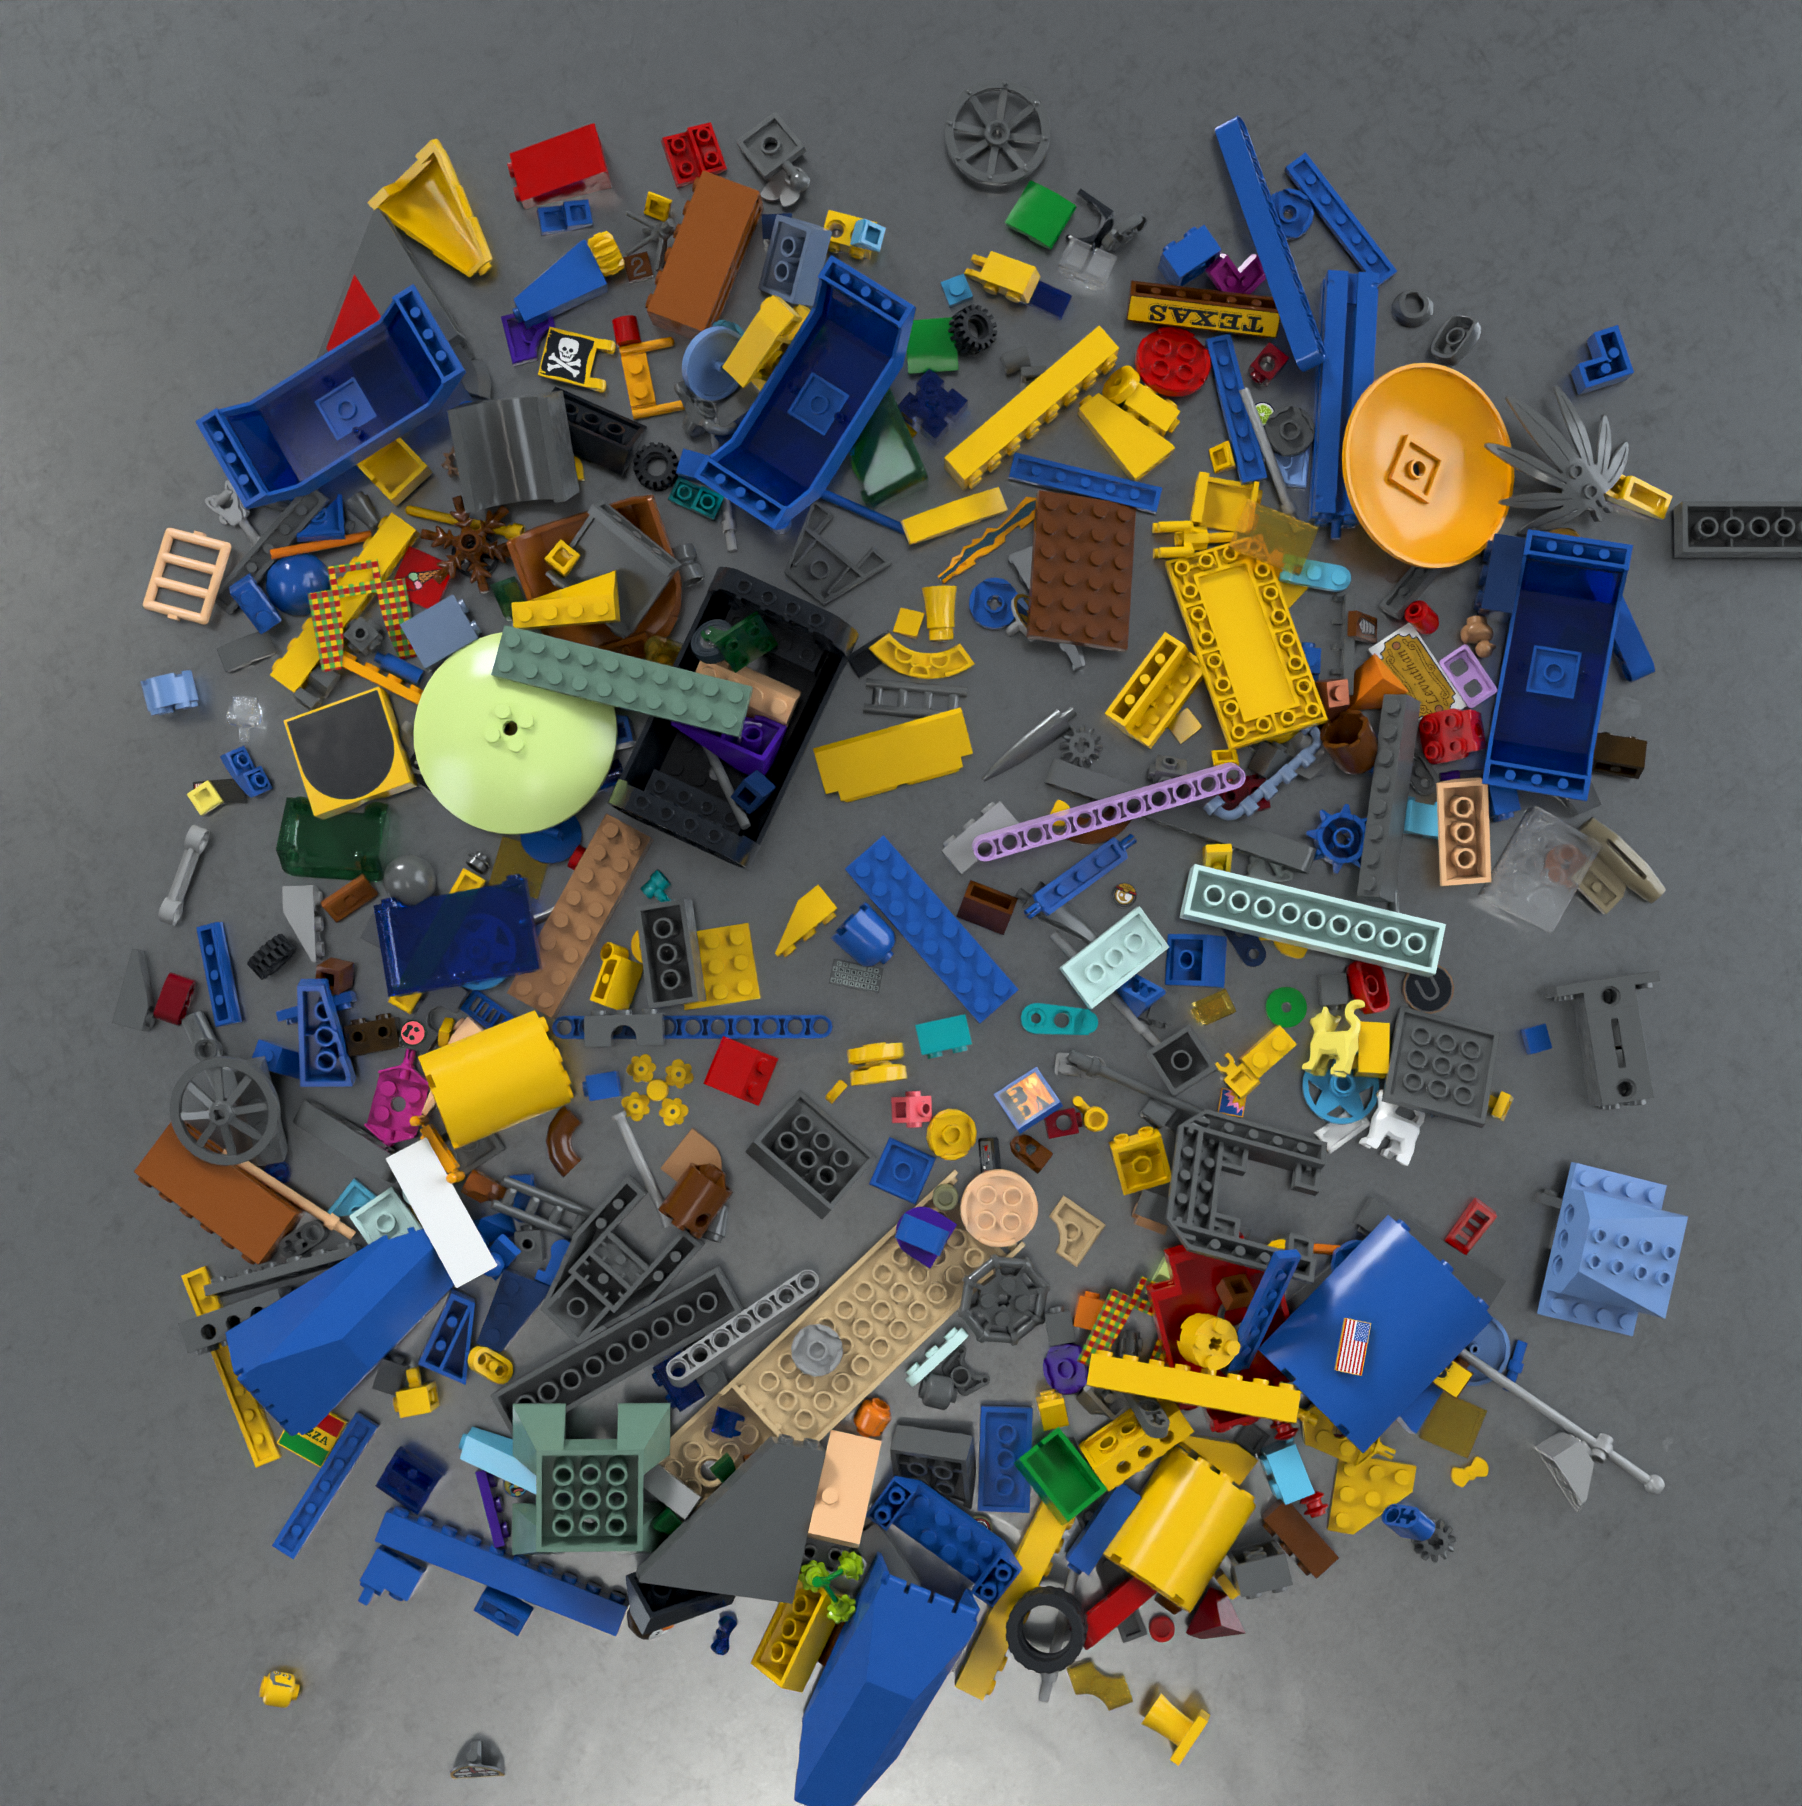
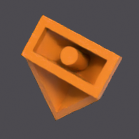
M1374 653L1355 671L1353 696L1349 698L1350 705L1347 710L1382 709L1384 694H1406L1408 690Z

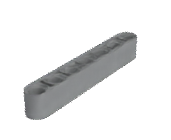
M812 1270L801 1271L671 1359L666 1366L670 1383L675 1387L688 1385L814 1299L820 1291L818 1275ZM809 1280L815 1283L810 1289H805L801 1286L803 1282ZM784 1295L793 1297L790 1303H782L780 1301ZM764 1309L772 1312L767 1318L759 1316V1313ZM742 1324L751 1326L745 1333L737 1330ZM725 1338L729 1340L728 1345L725 1347L716 1346V1342L719 1339ZM699 1353L707 1355L706 1360L703 1362H696L694 1358ZM677 1368L686 1370L685 1374L681 1377L672 1375L673 1371Z

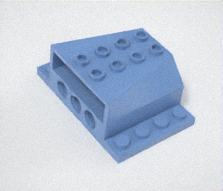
M1571 1162L1537 1314L1629 1336L1634 1334L1638 1312L1665 1319L1688 1216L1661 1210L1667 1185Z

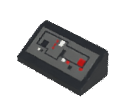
M997 1137L978 1139L981 1173L1001 1169L999 1139Z

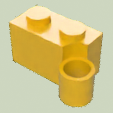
M612 942L605 943L600 951V958L603 964L589 1000L616 1010H629L638 982L642 976L643 964L629 960L627 948Z

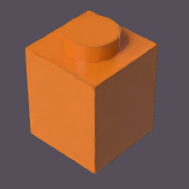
M1085 1291V1295L1078 1293L1072 1320L1073 1326L1092 1330L1105 1303L1104 1299H1100L1099 1293Z

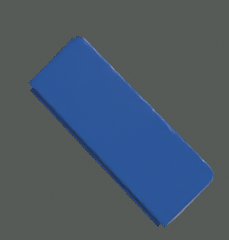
M487 1586L473 1611L514 1635L519 1636L533 1611V1607L515 1596Z

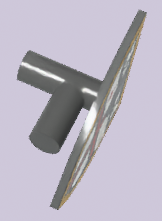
M482 1741L471 1742V1751L467 1754V1759L471 1764L461 1765L450 1771L453 1779L505 1776V1773L499 1768L481 1765Z

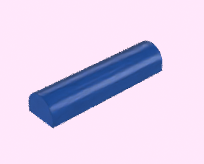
M214 922L196 927L215 1026L223 1027L241 1023L242 1017L223 922Z

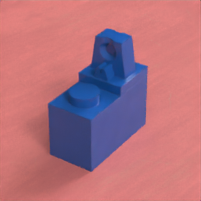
M382 1544L375 1551L359 1580L361 1582L360 1586L364 1587V1590L358 1601L367 1606L374 1594L381 1596L385 1590L389 1591V1595L395 1600L408 1601L414 1594L427 1569Z

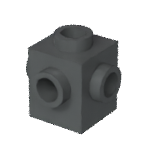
M361 616L350 621L345 628L346 632L343 634L349 640L346 645L356 654L361 651L367 657L370 653L376 652L385 639L379 633L381 627L371 618L366 621ZM365 631L364 637L358 638Z
M1157 755L1155 765L1150 764L1148 779L1152 780V784L1186 775L1187 760ZM1184 784L1177 788V795H1182Z

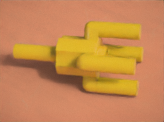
M1192 521L1152 523V533L1175 532V547L1154 548V559L1192 556L1195 551L1207 550L1208 543L1234 542L1237 539L1236 532L1208 533L1206 526H1194Z

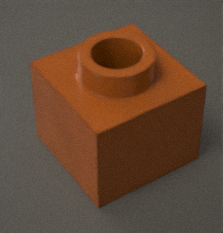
M1245 1273L1222 1278L1216 1288L1226 1311L1249 1306L1255 1294Z

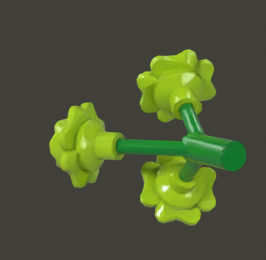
M842 1551V1555L838 1558L841 1566L832 1574L825 1569L823 1562L817 1564L815 1560H811L807 1565L801 1566L800 1570L802 1573L798 1576L805 1590L811 1589L812 1592L816 1593L821 1587L825 1589L832 1599L831 1604L827 1607L829 1611L827 1617L834 1620L836 1624L848 1621L853 1613L856 1612L855 1599H850L847 1594L840 1598L829 1587L830 1581L840 1575H846L847 1579L860 1580L861 1575L864 1574V1564L862 1557L854 1551Z

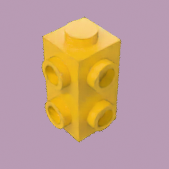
M1139 383L1133 394L1125 401L1122 409L1163 438L1167 432L1172 434L1180 423V420L1177 419L1180 411L1177 409L1178 406L1170 399L1166 398L1164 400L1156 395L1157 392L1146 384L1143 386Z

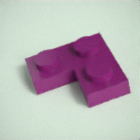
M1221 253L1205 270L1219 291L1251 294L1266 279L1259 256L1251 254L1237 269L1229 256Z

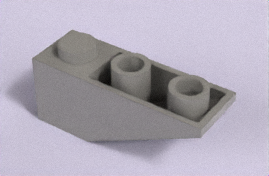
M315 885L283 886V913L310 960L321 963V957L325 955L324 942H320V931L324 929L323 917L319 916V906H322L320 902L323 901L322 891H319L318 886Z

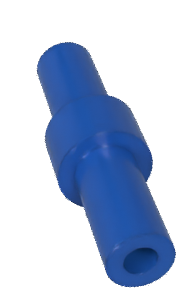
M1520 1340L1517 1341L1513 1357L1509 1359L1506 1367L1508 1369L1506 1377L1516 1383L1518 1373H1522L1524 1366L1522 1361L1528 1343Z

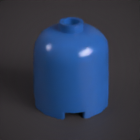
M864 902L859 906L860 910L855 915L851 914L838 927L837 933L831 936V939L862 966L871 967L879 962L885 964L894 954L891 949L895 945V933Z

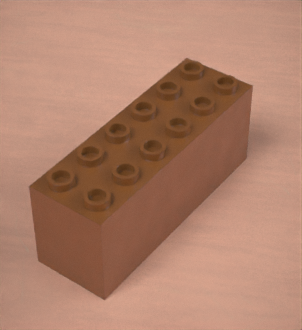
M704 170L700 178L696 177L693 183L692 192L694 193L691 201L687 200L683 209L684 219L682 224L678 223L673 235V238H675L672 248L668 247L665 253L664 261L666 264L663 271H658L655 279L656 289L654 294H649L645 305L654 326L692 340L696 335L712 327L713 323L720 319L764 209L760 191Z
M184 1120L188 1132L198 1141L202 1132ZM171 1122L134 1170V1173L140 1176L138 1180L149 1188L155 1187L160 1191L158 1195L169 1203L175 1202L181 1207L179 1211L191 1219L195 1217L201 1222V1228L210 1234L215 1232L222 1238L220 1241L230 1249H238L243 1253L241 1257L252 1265L271 1261L279 1250L280 1241L294 1230L306 1213L305 1210L239 1166L212 1164L193 1155L180 1142ZM210 1138L204 1146L206 1149L220 1154L224 1150Z

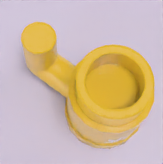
M1080 1096L1072 1098L1073 1105L1083 1114L1082 1122L1086 1129L1098 1132L1107 1126L1108 1115L1102 1108L1090 1107Z

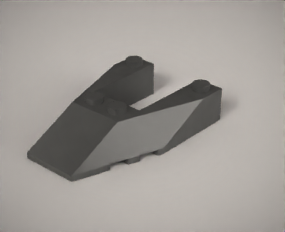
M630 1175L620 1182L573 1234L570 1245L540 1309L578 1345L651 1304L705 1245L686 1228L674 1238L649 1266L623 1243L613 1231L648 1193Z

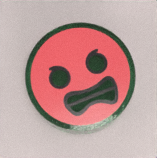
M410 1020L402 1025L400 1037L405 1044L418 1046L426 1040L427 1028L420 1021Z

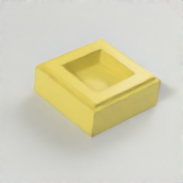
M209 780L187 794L201 816H204L224 802Z

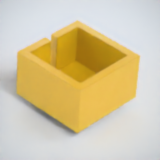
M401 438L396 439L356 464L396 507L433 473Z

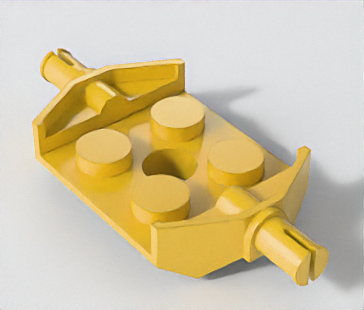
M1313 1403L1307 1409L1298 1408L1297 1418L1302 1421V1437L1305 1445L1352 1464L1357 1468L1375 1454H1380L1390 1460L1393 1459L1394 1456L1392 1454L1395 1455L1396 1449L1383 1445L1380 1442V1437L1362 1453L1345 1436L1335 1437L1333 1435V1427L1335 1425Z

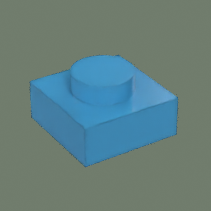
M964 273L940 282L949 308L973 299Z

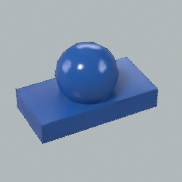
M501 1234L488 1249L497 1266L485 1272L484 1275L492 1277L496 1281L521 1252L504 1234Z

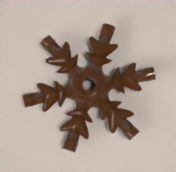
M462 496L453 497L452 501L456 512L450 511V515L458 521L454 525L461 528V533L458 536H453L451 530L448 529L446 534L439 526H436V532L427 529L421 530V539L434 541L431 547L445 544L444 549L450 545L456 548L455 555H446L449 560L437 563V566L442 569L432 578L438 584H441L448 574L451 579H454L456 567L461 570V561L468 559L472 563L468 571L473 570L470 583L473 584L477 580L480 594L487 593L490 589L486 578H492V575L483 568L488 565L480 561L481 555L488 553L492 560L495 555L504 564L506 563L505 557L511 558L506 544L507 542L497 545L498 540L489 544L485 538L487 534H496L492 529L505 526V523L500 522V520L509 511L503 505L494 514H492L491 510H488L485 522L480 519L481 528L474 530L470 527L474 518L469 519L470 513L465 512ZM470 543H476L473 548L468 549Z

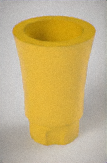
M957 586L921 588L925 602L930 641L953 640Z

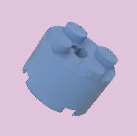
M192 670L181 671L182 674L178 675L169 673L146 679V681H140L147 710L151 713V716L173 713V707L178 710L198 706L197 701H199Z

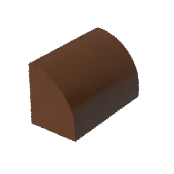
M970 880L956 917L1004 935L1018 898Z

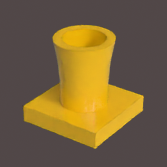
M1161 1693L1141 1724L1156 1731L1177 1745L1170 1760L1179 1766L1208 1723L1210 1714L1201 1709L1195 1720L1192 1721L1172 1705Z

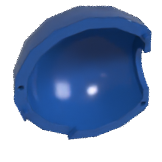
M308 553L281 558L272 565L266 575V591L271 602L281 612L292 616H307L311 614L308 593L330 590V581L325 564L316 556Z

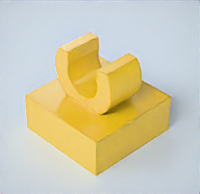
M1501 1091L1499 1098L1490 1095L1488 1107L1493 1108L1491 1115L1504 1122L1514 1098Z

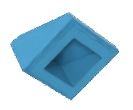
M867 219L858 220L854 226L850 245L880 252L886 228Z

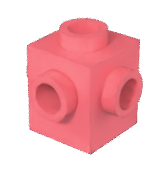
M906 1091L905 1097H891L892 1123H906L907 1128L922 1127V1122L931 1121V1096H921V1091Z

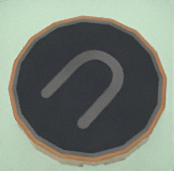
M1437 965L1436 974L1433 976L1424 977L1407 973L1404 977L1402 994L1405 1002L1414 1010L1429 1014L1439 1012L1449 1005L1453 997L1454 984L1452 977L1445 968Z

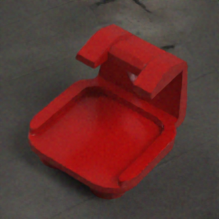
M1452 708L1427 714L1420 720L1419 732L1423 754L1431 764H1442L1464 759L1470 752L1487 748L1482 717L1478 711L1471 709L1461 711L1460 709Z

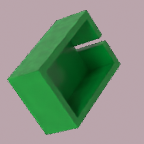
M1059 1427L1014 1462V1465L1062 1526L1108 1490Z

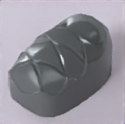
M1450 316L1440 328L1431 345V352L1434 357L1449 366L1458 364L1473 349L1481 335L1482 329L1479 321L1472 316Z

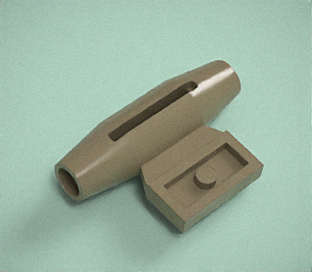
M1594 817L1588 819L1579 828V834L1596 857L1585 860L1567 879L1603 915L1607 914L1624 897L1626 886L1649 903L1655 902L1665 892V887L1650 866L1618 834Z

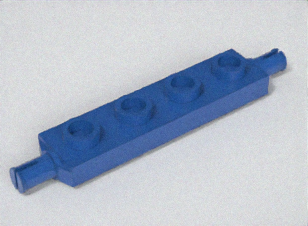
M1129 834L1121 841L1114 837L1106 841L1034 893L1032 896L1035 903L1024 910L1025 915L1030 913L1026 917L1032 919L1039 912H1043L1048 916L1126 860L1128 858L1126 849L1137 842L1136 838L1128 842L1134 837L1132 834Z

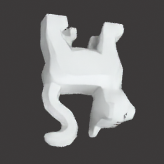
M1379 1089L1376 1092L1378 1108L1371 1118L1369 1134L1367 1137L1361 1138L1359 1144L1369 1149L1371 1147L1377 1149L1383 1138L1386 1137L1390 1139V1144L1387 1148L1381 1150L1380 1155L1387 1159L1397 1155L1396 1160L1400 1164L1408 1166L1414 1153L1420 1127L1424 1123L1425 1113L1414 1110L1416 1117L1413 1120H1408L1395 1114L1399 1106L1382 1102L1384 1089Z

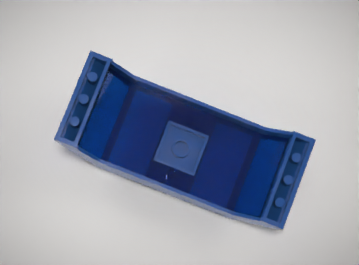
M832 255L818 275L819 282L813 308L734 435L710 456L706 455L693 476L774 530H778L822 496L903 367L916 311L914 305Z
M414 284L392 297L393 301L377 322L250 402L222 409L215 408L195 421L246 509L308 495L439 413L466 371Z
M1528 529L1489 733L1482 784L1587 802L1597 732L1633 545Z

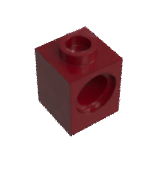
M1269 342L1252 362L1247 372L1250 373L1249 376L1258 385L1263 384L1267 387L1285 366L1289 357ZM1269 362L1273 370L1264 371L1260 363Z
M1073 1107L1057 1110L1044 1118L1048 1139L1078 1134V1128L1083 1127L1080 1112H1075ZM1062 1115L1068 1116L1071 1122L1066 1130H1060L1056 1124L1058 1117Z

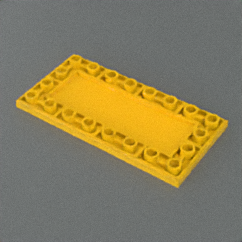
M1262 534L1196 552L1192 556L1165 561V568L1229 751L1328 721Z

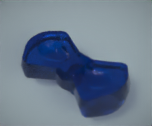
M724 1616L718 1621L717 1638L710 1646L717 1655H725L729 1651V1637L737 1626L736 1620L731 1616Z

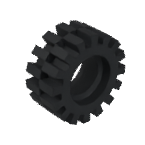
M973 304L963 308L951 317L952 320L949 321V325L952 327L948 329V332L953 333V336L950 337L951 341L956 340L957 343L954 346L956 348L962 347L961 352L966 353L968 351V355L980 353L990 347L996 340L994 336L997 335V330H993V328L997 327L996 322H991L994 317L992 314L987 316L988 310L986 308L981 310L982 306L980 305L974 306ZM968 321L976 327L978 338L970 333Z
M651 442L647 447L643 445L642 450H638L636 458L633 459V470L636 478L642 486L644 485L649 490L651 488L655 491H659L661 488L663 490L668 489L667 486H672L674 480L678 478L676 471L679 461L675 452L668 445L664 446L660 442L658 444ZM656 457L666 462L664 473L658 476L651 475L647 471L648 462Z
M282 933L278 934L271 940H268L264 946L262 945L253 954L254 956L250 957L247 965L261 980L266 979L269 975L274 974L276 970H279L296 952V948Z

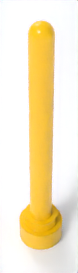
M412 505L405 508L406 514L451 525L458 522L449 513ZM474 519L470 527L474 530L480 529V520ZM513 523V525L508 524V526L492 530L497 535L505 536L509 540L524 533L525 525Z

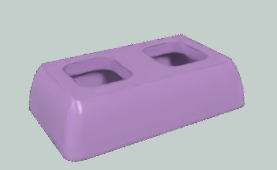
M1462 645L1440 660L1439 665L1467 707L1474 708L1497 692L1496 686L1468 645ZM1461 658L1467 665L1468 670L1457 677L1449 666ZM1475 679L1482 687V692L1471 698L1464 690V685Z

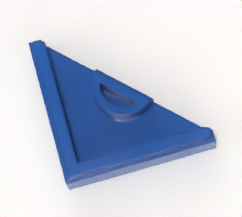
M338 494L337 498L327 508H323L302 532L296 534L297 542L345 539L342 494Z

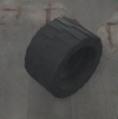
M1053 1586L1036 1587L1034 1590L1026 1592L1021 1599L1019 1598L1009 1614L1005 1635L1009 1645L1008 1648L1016 1661L1020 1662L1028 1670L1047 1674L1062 1671L1075 1661L1084 1646L1088 1631L1086 1612H1084L1081 1603L1075 1599V1596L1064 1591V1589ZM1043 1605L1051 1606L1060 1610L1067 1617L1071 1624V1638L1065 1648L1059 1652L1045 1653L1035 1649L1028 1643L1022 1628L1024 1618L1031 1609Z

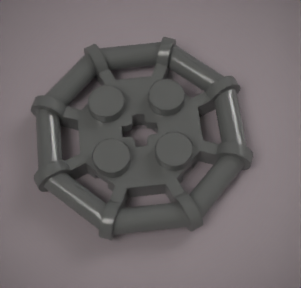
M993 1254L990 1255L989 1260L968 1276L965 1275L962 1279L964 1285L960 1309L957 1310L958 1316L963 1318L976 1335V1340L980 1343L985 1341L1010 1343L1014 1346L1039 1324L1043 1325L1045 1321L1043 1318L1050 1286L1031 1264V1259L1027 1257L1023 1259L1000 1257ZM1000 1267L1017 1268L1014 1274L1009 1273L1010 1275L1000 1272ZM991 1270H993V1275H991L982 1283L978 1282L982 1277H984ZM1024 1273L1027 1274L1034 1286H1025L1021 1280ZM973 1288H977L979 1293L975 1304H971ZM1001 1294L1004 1296L1009 1295L1006 1304H997L1000 1301L999 1296ZM1037 1294L1035 1309L1032 1312L1029 1310L1030 1295ZM980 1311L986 1320L982 1326L973 1316V1313ZM1025 1315L1030 1317L1029 1320L1014 1331V1323ZM993 1325H998L999 1327H1006L1007 1333L992 1332L990 1329Z

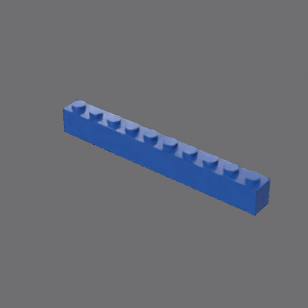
M395 1506L394 1509L390 1508L386 1511L375 1542L613 1636L618 1634L629 1606V1601L625 1600L626 1597L617 1592L606 1593L601 1591V1586L591 1582H587V1585L577 1581L578 1578L569 1573L561 1575L553 1572L554 1568L547 1564L539 1563V1565L530 1563V1559L524 1555L513 1556L505 1553L503 1547L495 1548L494 1544L487 1546L482 1544V1540L476 1536L467 1535V1537L457 1534V1530L453 1527L434 1525V1521L424 1516L416 1518L409 1515L410 1512L405 1508Z

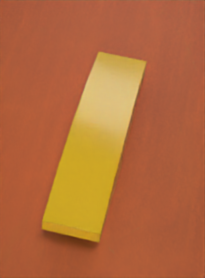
M996 487L902 520L901 524L909 545L953 533L959 528L1003 514L1008 509L1000 488Z

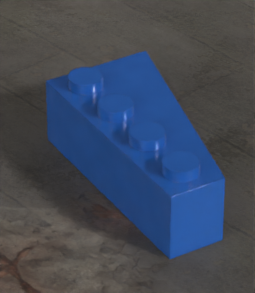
M301 979L297 985L300 1087L353 1086L356 1076L348 1054L328 980Z

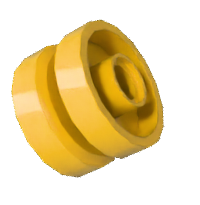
M874 1043L847 1050L849 1064H865V1066L858 1067V1069L850 1072L851 1086L907 1079L905 1065L889 1062L901 1059L904 1056L903 1043Z

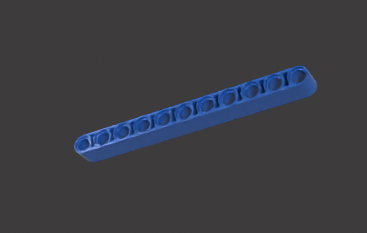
M1237 115L1216 127L1215 133L1294 359L1300 370L1306 372L1327 361V354L1247 127L1242 118Z
M823 1015L664 1016V1021L670 1020L674 1024L673 1032L665 1035V1039H722L723 1036L730 1039H822L829 1036L833 1029L831 1020ZM584 1016L558 1017L552 1025L553 1033L561 1039H585ZM821 1019L828 1023V1030L824 1034H818L814 1030L815 1022ZM565 1020L569 1021L572 1027L567 1035H563L559 1031L560 1023ZM691 1020L698 1021L700 1025L698 1033L694 1035L688 1033L686 1029L688 1022ZM716 1020H722L726 1026L725 1031L719 1035L715 1034L712 1030V1024ZM741 1020H748L751 1024V1030L743 1035L739 1033L737 1026ZM767 1020H773L777 1024L776 1031L770 1035L766 1034L763 1030V1024ZM792 1020L801 1021L803 1028L799 1034L790 1033L788 1026ZM623 1026L622 1032L614 1035L613 1039H636V1033L631 1027Z

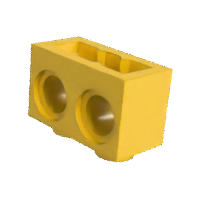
M828 210L824 228L830 231L839 229L843 232L842 236L838 238L831 236L828 251L832 253L846 252L852 258L860 260L864 257L870 259L872 251L850 245L855 223L862 218Z

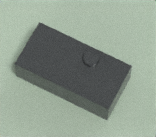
M679 899L636 906V920L649 1009L707 1001L692 900Z

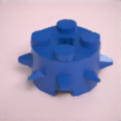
M1344 804L1340 813L1333 815L1328 814L1323 809L1320 810L1322 822L1315 830L1306 832V835L1313 839L1314 847L1317 849L1314 861L1323 859L1325 862L1332 864L1333 872L1336 874L1339 873L1343 865L1350 862L1360 868L1367 818L1360 819L1356 815H1351L1349 804ZM1337 834L1339 836L1343 834L1345 835V845L1343 843L1337 842Z

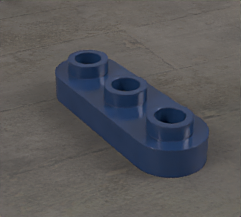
M1221 928L1244 965L1256 967L1264 962L1266 950L1257 936L1244 934L1242 937H1238L1235 931ZM1251 949H1255L1258 952L1257 958L1252 959L1249 956Z

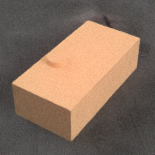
M831 1430L807 1535L808 1538L858 1549L882 1441Z

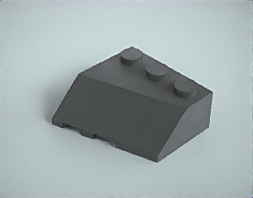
M897 1425L890 1447L893 1475L921 1480L950 1501V1498L963 1501V1506L971 1509L976 1477L973 1436L963 1433L943 1432L936 1429L929 1430L914 1426Z

